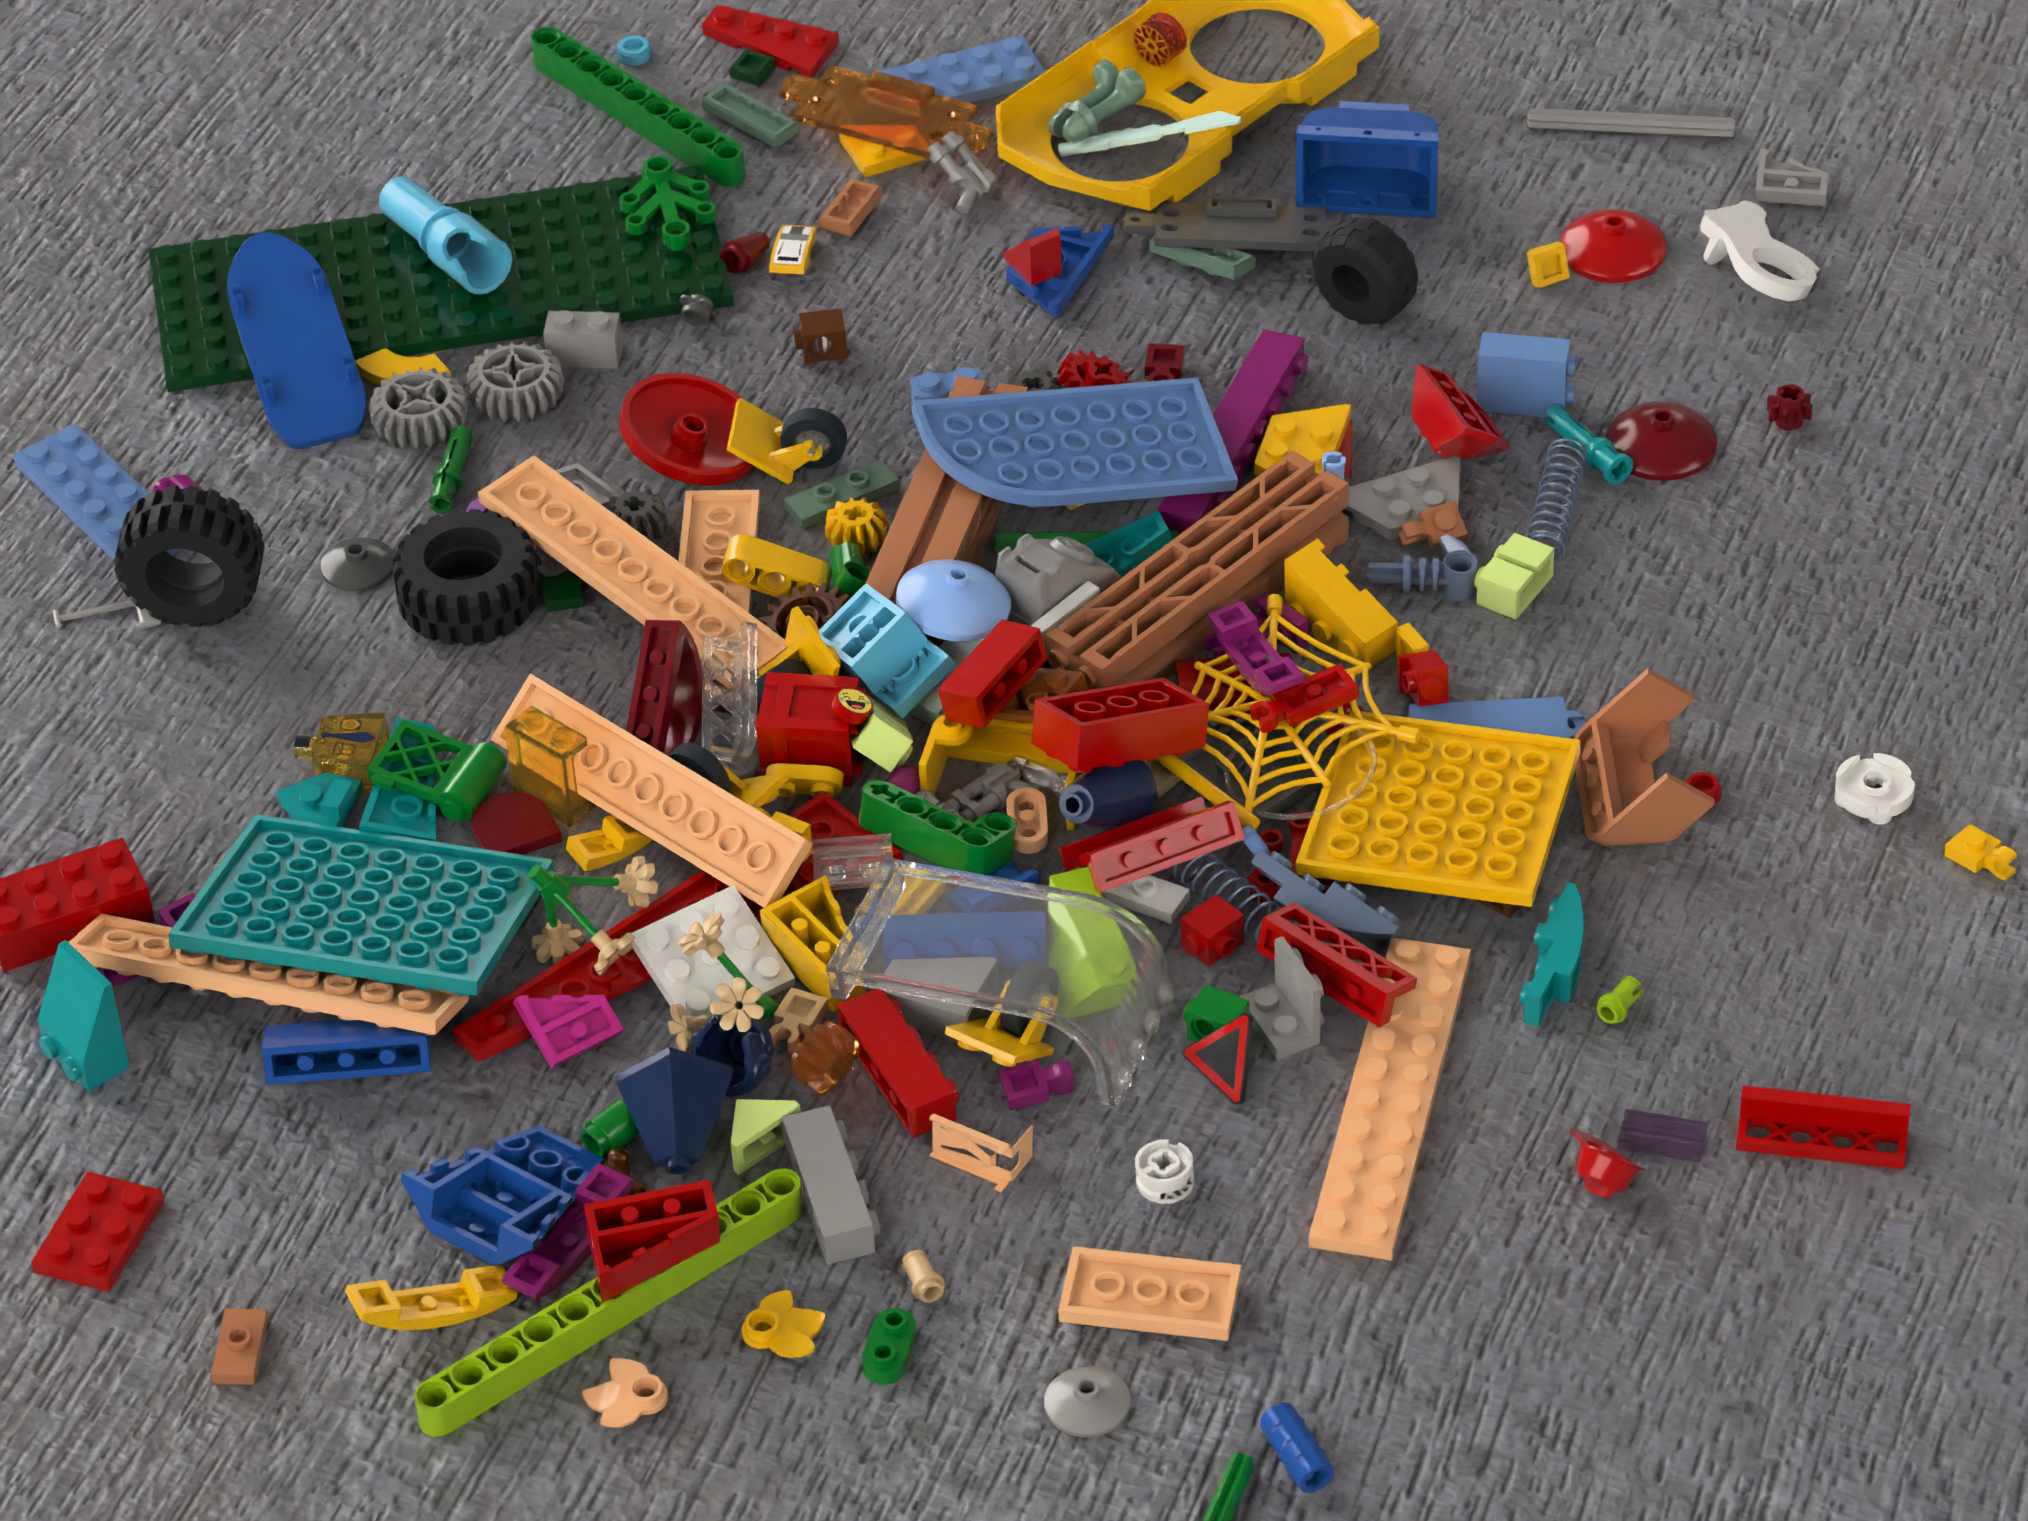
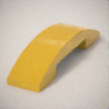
M502 1265L464 1269L461 1280L457 1283L392 1291L388 1282L381 1280L350 1284L346 1286L345 1290L361 1321L394 1330L434 1329L463 1323L491 1313L516 1300L518 1296L516 1290L502 1284L501 1278L506 1273Z

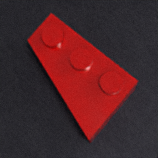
M710 1180L584 1204L587 1235L602 1303L720 1243L719 1218Z

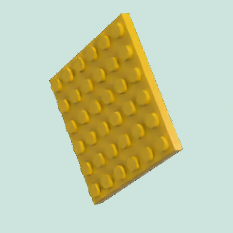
M1350 710L1348 716L1356 718L1353 710ZM1360 711L1364 720L1381 723L1374 713ZM1383 714L1394 727L1399 728L1400 725L1421 729L1419 743L1413 744L1397 740V736L1389 734L1369 739L1349 749L1335 762L1328 776L1331 784L1328 787L1323 786L1295 862L1296 875L1304 876L1307 873L1315 878L1532 907L1581 752V740ZM1362 728L1344 734L1339 740L1335 753L1345 744L1375 731Z

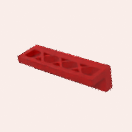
M1295 902L1263 917L1256 948L1257 952L1275 962L1274 940L1283 936L1291 948L1298 949L1303 958L1304 966L1309 973L1318 976L1324 994L1379 1028L1390 1022L1394 1000L1416 988L1417 977ZM1295 919L1303 925L1292 924L1289 920ZM1319 940H1328L1334 944L1323 943ZM1350 959H1358L1364 963L1353 962ZM1381 978L1392 979L1395 983L1389 984Z
M1742 1085L1736 1150L1904 1169L1911 1104ZM1747 1127L1765 1128L1770 1135L1765 1138L1746 1137ZM1795 1132L1807 1133L1812 1140L1807 1143L1794 1142L1789 1136ZM1837 1137H1845L1855 1144L1848 1148L1835 1146L1831 1141ZM1879 1142L1898 1143L1897 1154L1879 1152L1873 1145Z

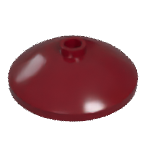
M1648 402L1631 407L1614 418L1606 433V438L1613 443L1614 449L1618 453L1626 454L1632 459L1633 468L1630 474L1649 480L1670 481L1692 476L1710 464L1717 448V435L1712 424L1695 410L1672 402Z

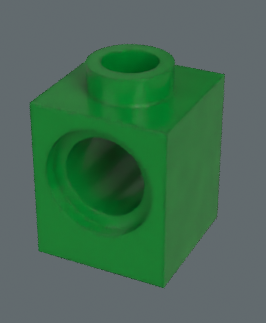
M1206 984L1196 998L1192 997L1185 1007L1183 1017L1187 1021V1039L1196 1042L1244 1013L1249 1014V1000Z

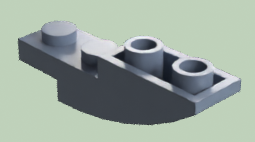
M1259 850L1251 861L1256 870L1281 887L1274 896L1275 901L1281 907L1295 902L1348 936L1355 938L1390 941L1391 938H1401L1403 936V932L1396 925L1400 920L1382 906H1379L1376 911L1364 903L1367 896L1349 883L1343 888L1333 882L1324 895L1322 893L1325 889L1323 884L1307 873L1303 878L1297 876L1290 871L1293 864L1276 851H1273L1269 856L1262 850Z

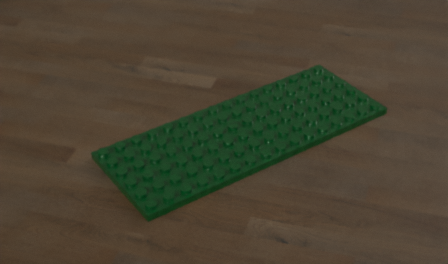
M701 166L683 167L676 170V173L694 180H704ZM641 175L624 178L616 177L610 180L590 183L582 182L576 185L544 188L524 193H510L490 198H476L470 201L450 204L443 203L446 207L451 206L458 209L461 213L473 217L506 243L511 250L512 264L510 272L504 282L486 294H474L467 291L431 261L428 255L421 249L416 239L384 214L337 219L317 224H303L297 227L277 230L269 229L263 232L243 235L235 234L229 237L197 240L177 245H163L148 249L167 392L254 379L231 311L227 284L229 271L237 252L247 239L259 233L269 232L290 239L310 253L319 263L328 280L355 361L384 348L400 356H409L540 336L544 333L548 311L567 310L575 312L602 311L620 313V321L625 323L681 314L683 304L679 302L681 295L691 296L699 294L705 296L714 303L712 309L734 306L733 292L725 260L720 259L722 248L715 221L709 224L699 223L696 221L695 213L676 206L679 219L689 223L691 241L681 251H672L663 242L662 226L665 220L661 208L647 220V231L644 234L631 235L627 232L625 219L629 214L621 211L620 196L625 192H629L642 180ZM670 185L671 190L689 196V191ZM655 187L641 198V206L656 193Z

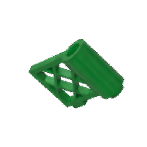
M403 719L368 767L367 777L371 778V784L389 791L397 788L438 804L446 818L452 821L464 822L473 816L476 808L482 803L503 773L507 760L503 752L490 743L480 742L471 746ZM408 735L421 740L423 745L404 749L401 741ZM449 751L457 754V756L452 760L438 762L435 753ZM428 755L431 764L412 768L409 761L410 758ZM401 761L405 770L391 772L383 769V766L387 763ZM436 774L439 780L437 785L432 788L419 783L417 778Z

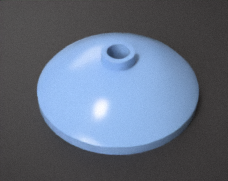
M940 559L920 564L903 575L896 591L897 606L909 615L923 633L949 641L983 639L1001 620H1008L1011 610V598L1006 587L986 569L961 560Z

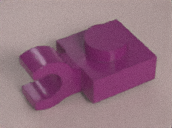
M1035 1060L998 1070L1010 1111L1050 1101L1049 1091H1053L1056 1094H1067L1076 1090L1072 1079L1074 1074L1069 1061H1060L1052 1066L1041 1069L1039 1061Z

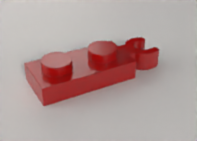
M1339 663L1304 678L1305 681L1271 694V702L1259 701L1250 706L1251 719L1253 721L1259 719L1260 731L1262 733L1273 731L1279 722L1284 720L1291 727L1359 698L1357 684Z

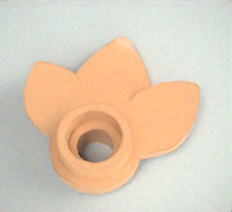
M612 1358L610 1360L609 1368L612 1381L582 1391V1396L588 1406L602 1413L601 1425L607 1427L630 1425L641 1415H650L660 1411L668 1401L667 1387L657 1376L649 1374L644 1364L623 1358Z

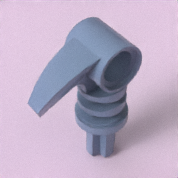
M1446 534L1440 537V544L1446 553L1444 561H1439V558H1433L1432 564H1426V557H1420L1419 564H1413L1411 555H1404L1403 563H1368L1366 579L1369 583L1403 584V593H1410L1413 585H1418L1419 591H1425L1426 585H1432V592H1438L1439 585H1443V592L1448 598L1455 601H1465L1471 599L1477 593V588L1474 587V579L1478 571V560L1462 541Z

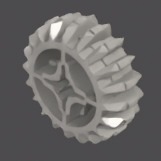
M511 341L508 346L497 344L495 350L485 349L483 356H475L474 364L469 365L466 387L467 392H469V399L472 401V406L477 407L480 414H488L490 420L501 417L504 423L509 419H516L519 423L521 418L528 417L533 420L535 414L545 415L547 408L556 407V400L562 398L564 374L558 357L553 356L550 349L542 350L540 344L529 346L527 341H524L521 345H514Z
M420 367L418 371L414 372L406 369L405 373L401 375L393 373L391 380H381V387L374 388L369 404L371 423L374 426V430L378 432L379 437L387 439L389 445L399 443L402 449L408 445L414 446L417 450L421 445H427L431 448L432 443L435 442L445 444L446 437H450V432L454 427L464 426L468 413L466 393L458 383V379L450 378L448 372L438 374L436 368L430 371H423Z

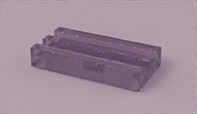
M1625 1109L1621 1132L1618 1136L1617 1149L1700 1162L1706 1140L1708 1122Z

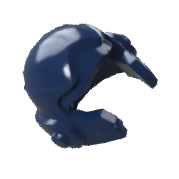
M713 1015L704 1027L692 1035L691 1054L733 1067V1075L725 1094L726 1096L736 1097L751 1093L761 1084L771 1070L774 1047L772 1035L767 1027L761 1026L752 1020L751 1028L746 1032H740L737 1024L730 1030H724L719 1025L720 1015Z

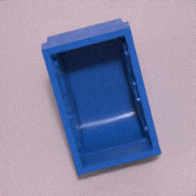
M1340 101L1338 108H1323L1308 113L1304 117L1303 125H1298L1296 133V206L1327 207L1326 211L1436 218L1439 158L1437 122L1425 114L1409 112V104Z

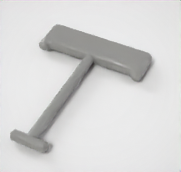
M132 600L63 615H60L59 610H54L55 627L61 629L63 626L62 622L126 609L136 605H134ZM136 606L139 622L136 624L138 630L161 625L162 619L158 620L150 616L147 609L140 610Z

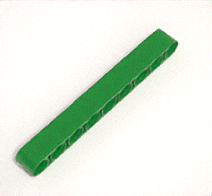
M541 27L532 32L533 60L537 70L690 167L701 166L703 175L724 187H733L745 180L743 147L739 142L554 27Z

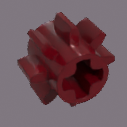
M1793 384L1778 387L1777 396L1768 395L1767 398L1769 421H1775V424L1783 430H1795L1802 427L1803 419L1809 420L1812 418L1813 404L1810 403L1811 394L1804 393L1801 387Z

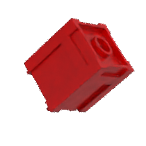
M767 672L760 709L755 723L760 776L766 775V768L769 765L777 763L829 766L840 770L844 774L843 787H853L855 776L861 777L863 763H857L859 751L852 747L850 734L858 735L860 724H850L841 720L834 713L832 702L838 690L845 687L855 688L866 694V689L860 688L859 677Z

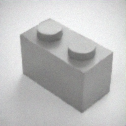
M567 310L548 311L543 333L545 349H550L552 355L558 357L561 367L619 368L623 350L620 313L602 311L575 312Z

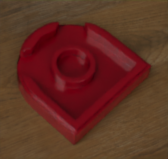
M506 792L492 796L482 802L472 816L473 836L478 847L481 849L524 855L562 842L561 831L546 804L536 796L528 793Z

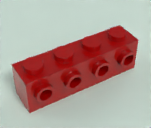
M879 987L837 1004L839 1033L912 1138L932 1131L933 1121L929 1120L933 1113L953 1122L957 1120L956 1102L960 1098L955 1083L952 1079H945L942 1075L936 1056L932 1052L927 1053L923 1048L917 1029L914 1026L909 1027L904 1021L902 1010L896 1000L890 1001L883 989Z

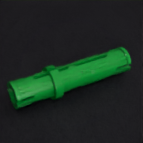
M456 426L451 430L441 467L435 472L433 477L434 489L429 503H431L430 508L437 513H447L451 510L455 493L460 490L463 483L461 474L474 438L471 436L472 431L465 426Z

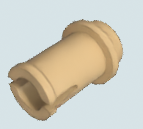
M913 1250L907 1253L902 1259L904 1263L902 1267L913 1284V1295L916 1299L922 1300L925 1303L937 1301L944 1293L945 1281L943 1277L934 1271L925 1251Z

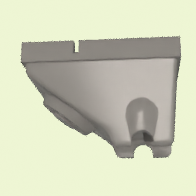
M1030 534L1023 535L1017 540L1014 550L1011 551L1010 547H1006L999 552L995 577L1006 587L1011 598V610L1007 621L1028 626L1035 623L1087 581L1098 586L1101 594L1121 579V575L1112 566L1094 556V552L1089 547L1063 536H1056L1054 539H1034Z

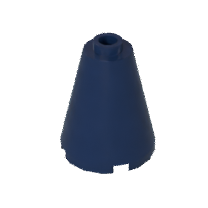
M1141 760L1125 762V765L1121 767H1095L1091 772L1080 774L1061 792L1059 807L1062 815L1072 823L1110 829L1153 813L1154 808H1152L1154 796H1157V785L1153 772Z

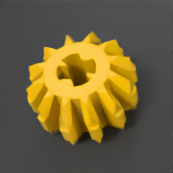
M850 497L846 503L836 501L835 508L827 510L825 536L828 539V543L832 546L841 545L849 541L859 545L860 553L864 555L866 551L876 553L878 546L883 545L887 536L888 519L878 502L868 503L866 497L860 501H854Z

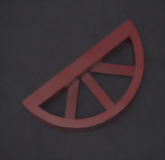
M645 620L626 731L669 756L679 745L695 743L703 709L701 661L690 631L680 620Z

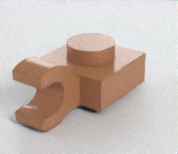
M1455 501L1421 510L1418 515L1419 520L1402 524L1403 531L1398 532L1403 547L1427 540L1431 550L1442 547L1440 537L1446 534L1460 541L1465 540L1468 535Z

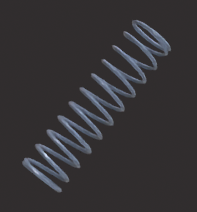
M1567 438L1553 441L1547 449V459L1544 462L1540 487L1531 518V526L1528 528L1529 535L1527 536L1535 541H1538L1535 539L1536 537L1541 536L1556 540L1557 542L1553 544L1543 543L1548 546H1561L1558 551L1554 552V555L1561 552V555L1554 560V563L1562 560L1565 555V548L1568 536L1570 535L1574 509L1587 459L1585 447L1579 442ZM1562 441L1573 442L1582 449L1584 455H1582L1578 449L1570 445L1555 444ZM1557 447L1570 448L1580 456L1581 462L1579 463L1575 458L1566 454L1551 455V451ZM1558 456L1567 457L1577 465L1568 466L1557 463L1553 458ZM1554 466L1561 470H1571L1575 475L1567 476L1562 473H1552L1549 468ZM1552 476L1557 479L1569 480L1572 485L1566 486L1562 483L1549 482L1547 477ZM1550 485L1557 489H1567L1570 494L1562 495L1557 492H1548L1544 487ZM1548 495L1553 498L1565 499L1568 503L1561 505L1557 502L1545 501L1542 497ZM1545 504L1553 508H1562L1566 513L1559 515L1556 512L1543 511L1540 506ZM1543 514L1549 517L1560 518L1563 523L1556 524L1552 521L1540 520L1538 515ZM1541 523L1548 527H1557L1561 532L1554 534L1550 531L1538 530L1535 525Z
M1209 852L1191 859L1183 869L1181 877L1176 874L1177 865H1174V878L1180 880L1183 885L1191 884L1193 893L1202 892V899L1204 901L1210 899L1205 897L1206 889L1223 872H1226L1224 882L1215 895H1219L1227 884L1236 880L1235 889L1226 901L1230 903L1238 892L1247 888L1244 901L1237 908L1239 912L1249 900L1258 896L1254 910L1244 920L1245 932L1247 934L1255 933V940L1257 942L1262 921L1252 931L1247 929L1249 921L1265 905H1268L1265 916L1271 914V904L1275 905L1278 910L1281 909V905L1277 901H1271L1266 893H1261L1256 885L1249 884V881L1245 877L1239 876L1235 869L1228 868V865L1224 861L1218 860L1214 853ZM1211 856L1214 861L1207 864V858ZM1201 857L1197 867L1184 877L1189 866ZM1215 864L1212 877L1203 888L1196 890L1194 888L1196 880L1207 867ZM1218 864H1222L1225 869L1218 871ZM1197 872V874L1195 875V877H1194L1191 881H1189V882H1185V881H1184L1185 879L1190 878L1191 876H1193V875ZM1229 872H1232L1235 877L1228 880ZM1239 880H1243L1246 885L1239 888ZM1250 888H1253L1257 894L1249 896ZM1261 896L1265 897L1268 902L1260 904ZM1291 919V920H1289V921H1290V923L1293 924V921H1296V920H1295V919Z

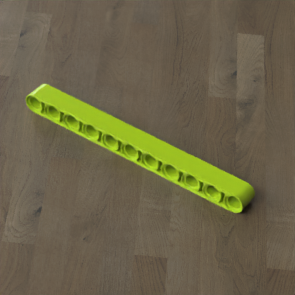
M785 1168L776 1169L716 1204L719 1218L720 1243L603 1303L596 1277L421 1383L414 1393L419 1427L422 1432L433 1437L451 1433L796 1222L803 1213L801 1182L798 1174Z

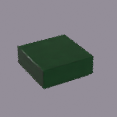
M745 49L730 66V78L760 86L776 68L775 58Z
M570 573L541 578L546 612L584 607L579 577L576 574Z

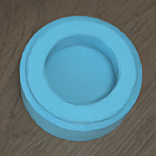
M641 36L623 38L617 44L618 60L622 64L629 66L646 63L651 57L650 42Z

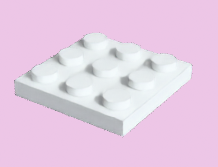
M734 885L631 933L636 937L631 943L633 950L670 1006L682 1004L687 1015H691L692 1018L706 1015L707 1018L712 1017L714 1014L710 1012L711 1002L721 1001V998L716 994L717 986L725 983L732 988V981L734 979L717 958L712 959L704 949L698 950L694 955L688 957L681 952L682 947L678 944L682 936L691 935L688 931L696 921L702 926L704 920L712 914L720 913L724 919V923L720 927L723 933L717 939L725 948L724 953L753 986L760 989L762 994L771 997L794 986V975Z

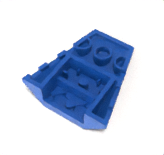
M539 1125L496 1140L495 1148L486 1151L480 1147L465 1151L464 1158L449 1163L444 1158L430 1163L429 1171L419 1174L416 1170L412 1169L401 1174V1181L430 1233L496 1267L532 1250L575 1200L574 1191L598 1163L604 1164V1158Z

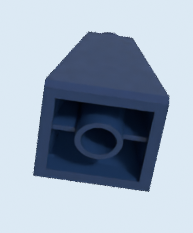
M667 1047L616 1075V1084L654 1164L666 1167V1172L669 1174L682 1175L690 1172L691 1166L702 1160L733 1075L732 1066Z

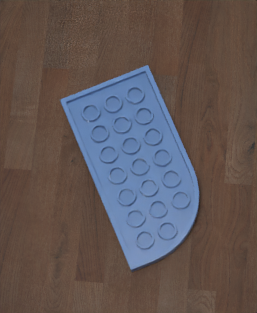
M1198 378L913 401L912 414L926 450L938 466L964 486L996 500L1037 508L1236 491L1238 478Z

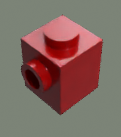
M1217 894L1181 917L1182 947L1190 956L1197 957L1208 967L1221 958L1229 956L1244 943V915Z

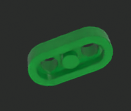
M901 1308L884 1310L876 1316L862 1355L864 1375L873 1383L881 1385L891 1384L901 1379L905 1374L917 1338L916 1320L907 1310Z

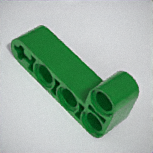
M872 780L863 785L858 820L861 827L960 877L971 880L983 879L1007 864L1012 858L1017 822L1010 815L998 812L988 813L971 823L887 781Z

